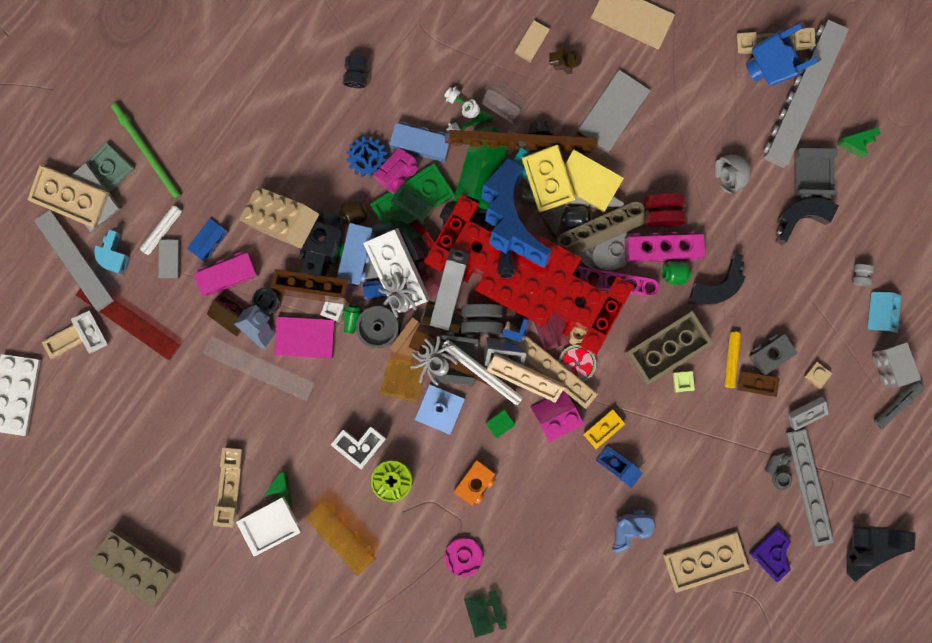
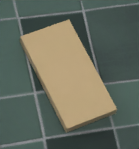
M599 0L591 19L659 50L675 14L644 0Z
M40 164L27 200L85 225L97 228L109 192Z
M737 531L663 554L675 593L749 569Z

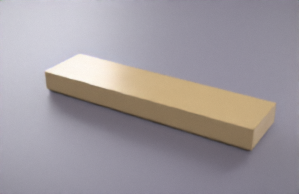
M496 352L486 368V371L555 403L564 389V384Z

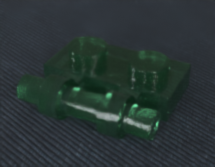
M496 590L488 592L490 597L488 600H484L483 593L464 599L475 638L494 632L492 626L494 623H498L499 630L507 628L505 623L506 616L502 613L501 599L497 596ZM489 606L493 607L495 613L493 617L489 616L487 610Z

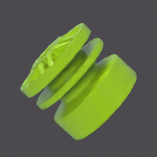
M389 460L381 463L375 468L371 476L373 492L378 498L387 502L403 499L409 493L413 484L411 470L405 463L399 460ZM390 476H393V479H397L393 486L386 481Z

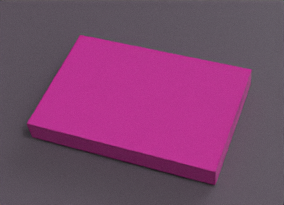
M277 317L274 355L332 359L335 320Z

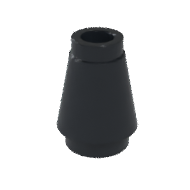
M511 249L507 253L500 251L496 271L500 278H513L516 272Z

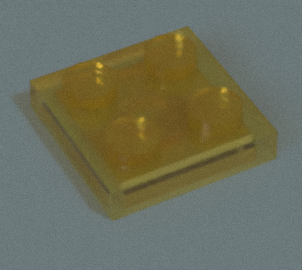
M389 357L380 394L418 403L422 383H419V378L424 366L412 369L410 366L417 363Z

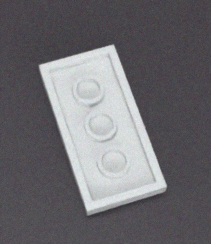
M398 228L363 243L380 281L382 278L388 280L394 277V273H397L401 284L403 278L407 277L403 289L417 291V294L406 293L416 306L430 300Z
M1 354V433L28 436L41 360Z

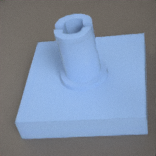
M429 384L415 420L451 434L465 399Z

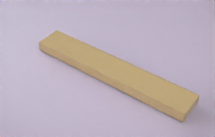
M509 321L503 327V332L504 329L520 333V330ZM497 334L498 338L505 339L525 350L526 361L545 376L564 384L563 391L585 409L598 395L597 392L528 336L525 342H520L503 337V334Z

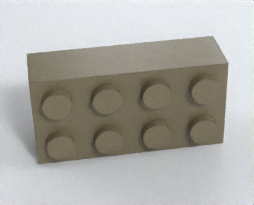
M693 311L624 354L646 386L708 348L713 342Z
M118 529L111 530L88 565L151 607H155L161 602L180 573L178 569Z

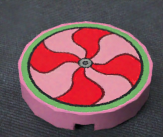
M579 345L567 347L559 356L558 362L583 382L587 381L596 370L594 354L579 347Z

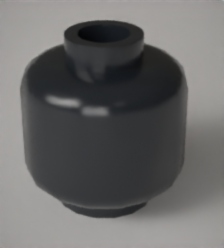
M584 205L568 206L566 212L562 213V223L566 224L569 230L591 221L590 210H587Z

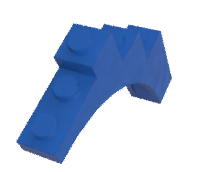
M508 158L483 186L481 198L491 203L487 209L485 221L495 226L491 233L490 245L504 253L511 249L545 268L549 262L551 250L538 242L527 231L515 210L513 194L522 180L524 167Z

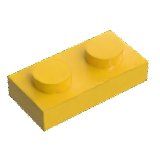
M612 409L583 435L597 449L622 428L625 423Z

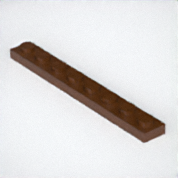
M449 130L445 135V143L451 144V146H462L465 144L470 145V147L484 145L489 146V148H499L502 146L507 147V149H518L521 147L526 150H536L537 148L547 149L559 145L562 152L576 150L580 151V153H590L598 146L597 138L463 130Z

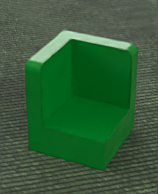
M505 410L485 423L495 438H499L515 426V423Z

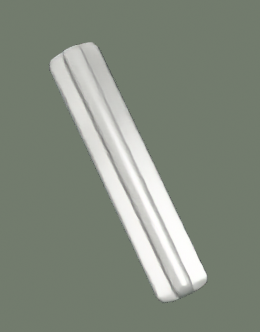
M173 205L140 247L142 252L147 255L152 252L159 243V240L162 239L182 211L178 207Z

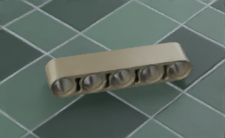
M632 202L564 232L557 239L558 246L576 255L639 227L645 222L644 206L640 202Z

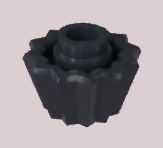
M543 119L533 121L528 131V134L553 136L554 134L549 123Z

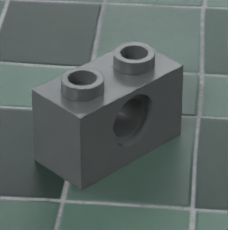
M775 334L768 339L769 343L765 346L760 344L752 349L753 354L749 358L761 375L768 374L798 354L785 334L780 336ZM770 348H773L776 352L774 358L768 355Z

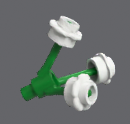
M457 86L454 88L449 87L444 95L447 98L446 102L449 101L453 104L457 100L463 104V116L473 120L460 127L456 122L453 124L448 123L449 128H446V132L449 130H463L480 122L493 121V115L487 114L486 111H481L475 100L465 101L460 98L461 91L457 89Z

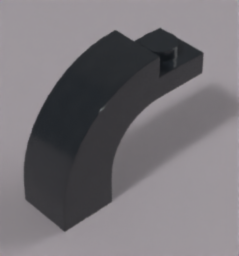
M808 198L795 203L778 218L777 222L782 225H780L775 234L778 236L775 242L781 245L787 243L796 223L800 219L810 218L824 225L831 223L839 205L821 198Z
M384 220L373 225L375 238L398 228L419 276L421 277L426 274V265L423 257L429 254L428 249L420 234L413 227L398 220Z
M739 254L731 256L726 278L720 285L708 286L697 282L693 284L688 303L699 306H712L724 302L735 295L746 277L739 274L744 267L743 256Z

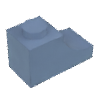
M256 305L243 310L234 323L261 349L267 347L275 334L267 322L270 317Z

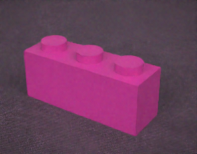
M240 252L233 255L234 258L228 261L222 259L210 268L209 266L199 268L198 272L193 275L201 295L207 297L258 277L251 255Z

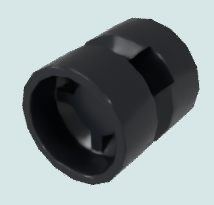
M346 56L344 69L347 71L343 75L342 84L350 88H366L368 75L365 73L369 71V59L361 56Z
M260 288L253 294L252 304L253 306H258L266 315H272L279 310L281 299L272 289Z

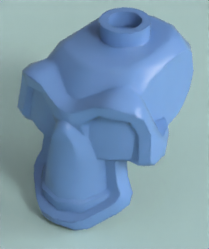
M634 510L633 514L615 517L617 526L612 552L619 553L629 549L630 538L640 536V539L650 537L656 527L654 518L651 515H646L645 511Z

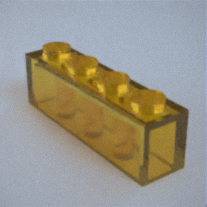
M323 501L305 519L358 576L375 561L376 557L374 555L376 553L369 545L365 546L361 542L363 538L357 531L352 532L348 528L350 524L343 516L338 517L335 513L336 508L330 502L326 503Z

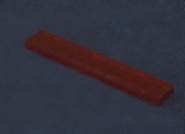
M80 288L76 296L94 308ZM113 298L114 301L99 311L168 361L172 359L181 346L115 298Z

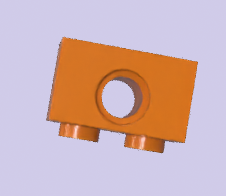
M476 460L458 484L454 493L472 506L474 503L479 504L485 496L482 493L486 487L490 489L495 482V473ZM475 478L480 479L482 482L479 489H473L470 485L471 481Z

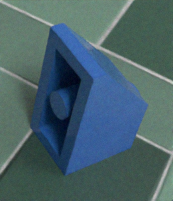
M609 446L596 459L600 465L630 488L634 486L643 474L633 463Z

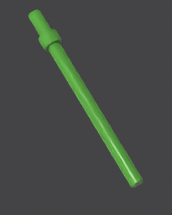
M118 103L112 104L111 108L118 116L121 126L127 129L174 199L179 198L181 194L132 125V120L128 114L123 112Z

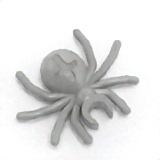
M394 273V277L388 280L381 279L386 290L379 288L378 291L390 295L385 300L383 307L385 308L389 302L397 318L396 310L406 312L410 307V303L414 310L417 309L414 301L406 294H417V291L403 289L407 277L403 278L401 284L397 273Z
M437 336L435 349L432 343L425 338L424 341L428 345L422 346L426 349V354H423L420 350L417 351L418 355L412 352V356L422 363L411 365L410 368L415 369L424 366L420 374L419 383H422L427 369L431 381L435 385H439L431 372L438 376H443L448 372L449 364L443 357L458 364L452 356L442 353L447 349L455 347V345H447L438 351L440 336Z

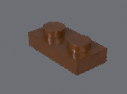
M741 371L737 391L777 397L780 378Z

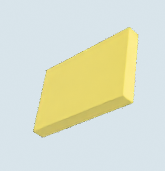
M559 145L522 158L539 213L576 200Z
M573 150L565 166L574 195L605 212L624 178Z

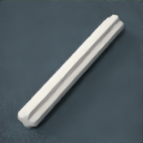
M446 340L442 345V348L453 343L449 340ZM456 345L445 350L515 405L521 402V395L495 375L486 371V368Z

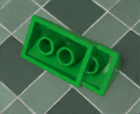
M494 126L473 130L501 133ZM468 146L454 201L458 202L461 195L478 203L479 208L488 209L491 203L481 198L483 186L504 163L507 147Z

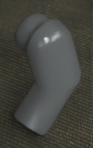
M787 453L773 455L765 472L774 475L778 466L790 465L792 457Z

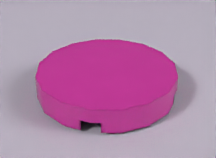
M466 537L457 538L450 542L446 548L444 555L445 564L449 571L461 577L471 576L478 571L482 564V549L473 539Z

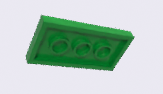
M433 163L405 181L404 186L400 190H397L394 194L388 192L370 205L380 221L398 220L410 225L454 197L455 194Z

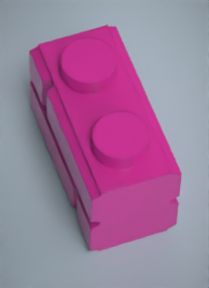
M398 148L376 171L374 177L380 186L394 194L404 186L405 181L410 176L416 173L419 166L412 155Z

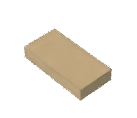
M533 20L517 47L515 54L531 63L550 29Z
M74 325L42 342L50 359H54L83 343Z

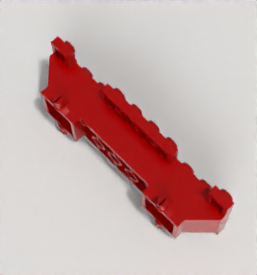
M461 195L424 263L442 273L450 249L468 253L469 258L463 282L468 283L472 273L482 276L475 291L542 327L546 326L553 313L566 323L561 332L566 337H569L573 327L582 329L586 334L579 347L597 356L634 285L616 277L608 294L596 288L599 279L596 278L595 280L594 276H592L589 284L573 276L582 260L581 257L528 229L527 231L538 242L551 250L548 264L543 268L512 250L516 268L514 277L508 279L500 278L496 272L500 250L490 245L491 233L495 226L490 225L489 229L486 230L471 222L479 204ZM475 244H481L483 246L480 252H474L472 250ZM583 298L586 301V305L584 307H577L575 305L576 299Z

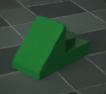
M879 127L842 138L837 144L839 147L863 158L868 155L865 145L875 142V138L881 135Z
M281 472L264 495L279 493L280 496L277 497V500L285 497L290 509L293 510L287 472Z

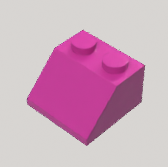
M562 391L556 403L546 399L531 407L548 442L584 425L576 407L564 391Z

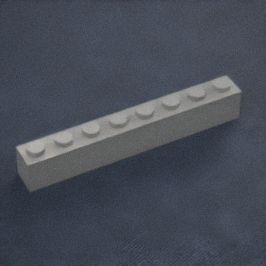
M830 20L824 25L821 24L816 32L818 38L815 42V47L808 50L811 52L810 56L805 58L803 62L817 55H820L822 60L804 69V72L796 77L793 83L796 87L787 96L786 109L783 108L778 118L781 120L778 125L774 126L771 132L773 136L771 142H767L763 152L765 155L763 159L782 168L789 164L849 31L848 28Z

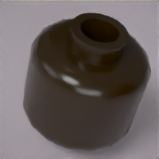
M357 198L341 205L342 212L339 213L343 223L348 222V224L355 225L364 222L367 219L366 215L369 214L362 200L359 201Z

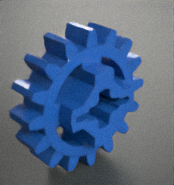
M363 136L361 142L355 139V146L349 145L352 151L346 152L350 156L346 161L347 163H352L349 165L350 170L355 168V175L360 172L362 178L365 177V174L372 178V173H376L382 164L387 161L383 157L388 155L387 152H382L385 146H379V140L373 142L371 136L369 140H366ZM369 146H372L377 150L373 151L369 148ZM362 147L360 152L355 154L357 150ZM366 150L370 156L368 160L369 164H367V161H365ZM375 161H379L377 165L372 168ZM357 164H362L365 166V169L360 168Z

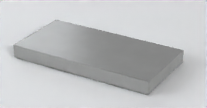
M619 70L577 133L585 138H597L598 147L609 153L650 90Z

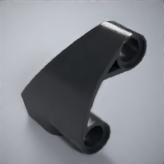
M853 527L852 548L847 554L846 574L853 582H856L880 564L915 550L916 532Z

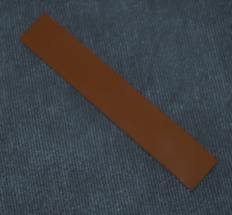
M416 330L408 347L415 351L420 350L423 354H426V349L422 345L428 344L424 339L427 338L434 346V349L437 339ZM441 341L439 344L438 351L442 349V345L444 344ZM443 351V352H442V353H445V354H447V355H450L447 351ZM469 355L471 358H473L475 361L481 364L484 368H487V366H485L484 361H481ZM443 357L448 362L449 367L489 385L456 358L454 359L458 364ZM495 375L506 385H508L510 388L516 391L518 385Z

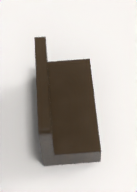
M223 291L212 301L207 315L233 335L238 336L241 330L234 323L247 307Z
M427 303L421 325L459 334L463 318L462 311H454L449 330L430 325L435 305Z

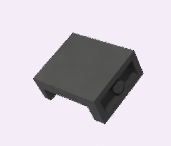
M799 148L794 152V197H801V200L812 197L831 200V197L837 195V190H834V158L837 157V149Z
M445 332V335H441V342L444 343L446 340H449L465 353L477 358L479 340L475 339L476 336L464 334V338L456 337V333ZM449 367L445 375H436L435 377L437 382L467 386L474 385V378Z

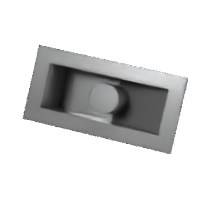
M486 337L484 348L485 366H488L495 352L524 365L525 350L505 339Z

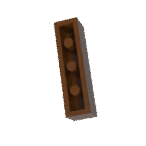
M275 269L271 288L278 295L350 305L354 286L347 279L326 276L317 277L305 273Z

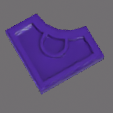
M776 527L749 554L777 583L791 570L786 560L787 548L791 541Z

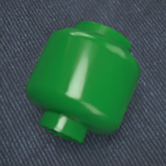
M670 260L662 268V278L669 285L683 286L692 276V270L685 261Z

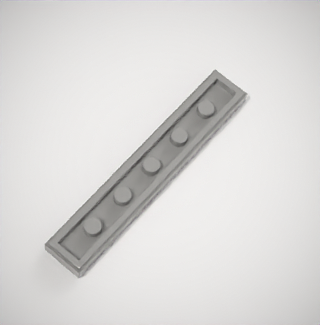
M48 210L34 220L96 311L99 312L112 303L114 299L54 213Z
M806 429L787 432L786 437L813 546L817 547L834 543Z

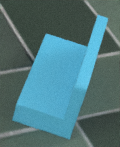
M872 292L868 329L898 333L902 296L893 292Z

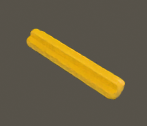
M735 331L730 332L725 376V387L735 388L737 380L741 333Z

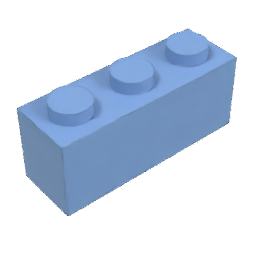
M400 122V124L395 123L389 145L390 149L393 150L400 148L406 153L445 163L450 144L445 143V135L447 133L440 131L433 133L429 132L428 128L419 127L417 129L411 127L409 123Z
M349 223L337 278L347 279L350 283L359 285L360 281L364 282L366 271L363 270L364 263L369 262L370 257L363 243L374 239L375 233H371L372 228Z

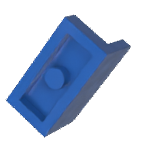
M209 219L187 249L206 262L228 234V231L212 219Z
M524 318L520 333L504 329L502 336L525 342L531 320Z

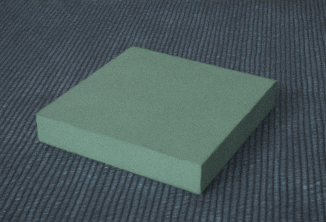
M107 142L86 162L94 170L109 193L134 170Z

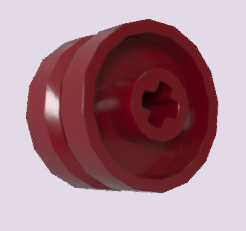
M664 193L645 197L644 208L651 211L645 215V225L650 227H671L687 224L688 214L680 210L687 206V196L678 193Z

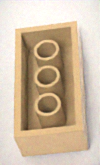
M257 186L239 220L255 230L301 249L319 214L304 204Z

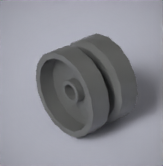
M491 304L462 305V317L473 319L461 323L462 334H503V323L491 321V319L503 317V306Z
M373 306L365 309L359 315L356 322V332L359 339L371 348H384L391 345L397 339L400 331L399 321L394 313L382 306ZM375 324L381 325L380 331L375 330Z

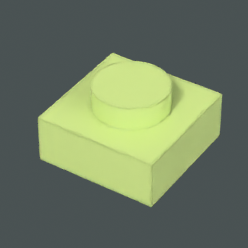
M693 371L672 373L674 392L695 390Z

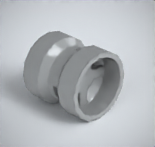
M856 264L854 267L856 276L853 278L852 284L872 286L873 280L871 275L874 273V266Z

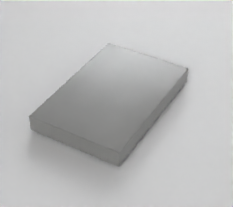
M85 163L71 175V177L109 192L88 163ZM110 193L97 228L85 225L90 232H94L121 210Z

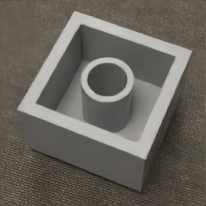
M908 342L892 345L873 352V362L880 371L879 379L882 385H885V388L901 387L921 380Z

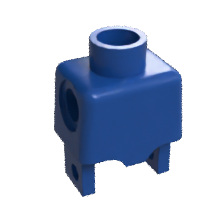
M804 22L788 30L783 28L752 48L754 58L746 62V67L755 82L765 78L768 85L774 86L804 72V69L822 60L820 55H817L801 63L790 41L789 35L806 27Z

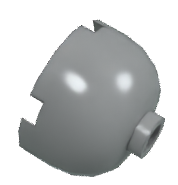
M731 154L723 156L716 161L715 175L716 178L721 177L723 182L720 187L726 193L731 194L747 186L751 177V166L742 156Z

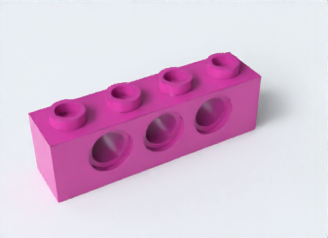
M697 231L686 232V235H679V232L667 233V236H660V233H649L648 236H641L640 233L630 234V237L624 240L626 262L700 260L705 257L704 234H697ZM680 241L686 244V250L680 248ZM661 242H665L668 245L667 251L662 250ZM642 243L649 245V252L642 249Z

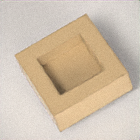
M815 362L804 378L818 389H821L832 373L818 362Z

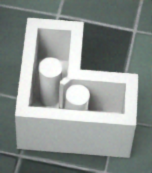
M370 427L360 440H357L346 430H342L331 446L358 468L363 469L387 438L373 427Z

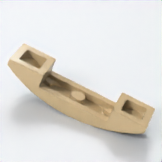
M803 28L789 35L795 51L815 47L814 28ZM738 33V53L753 54L752 48L775 33Z
M222 448L220 483L213 526L233 528L240 489L242 449Z

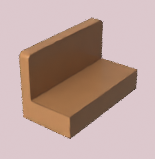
M413 317L390 347V350L407 362L412 360V352L417 353V351L408 347L416 330L427 335L431 334L427 328L422 326Z

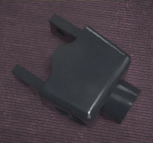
M318 212L319 216L301 249L299 248V259H304L301 273L317 277L326 276L329 265H337L343 242V236L338 227L341 218L327 212ZM320 237H326L323 241H317Z

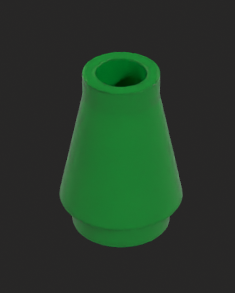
M346 305L345 309H343V332L355 334L356 322L362 313L361 307Z

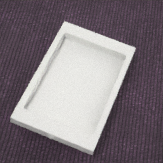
M285 497L236 522L253 556L302 532Z

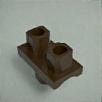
M564 46L558 47L559 52L549 53L550 65L554 66L556 71L564 70L566 74H572L571 68L578 67L582 62V56L579 52H569Z

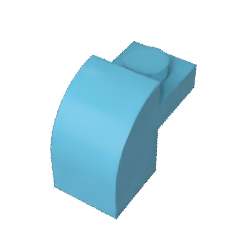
M109 230L108 234H105L103 238V248L95 246V258L103 268L124 275L130 257L116 252L121 234Z

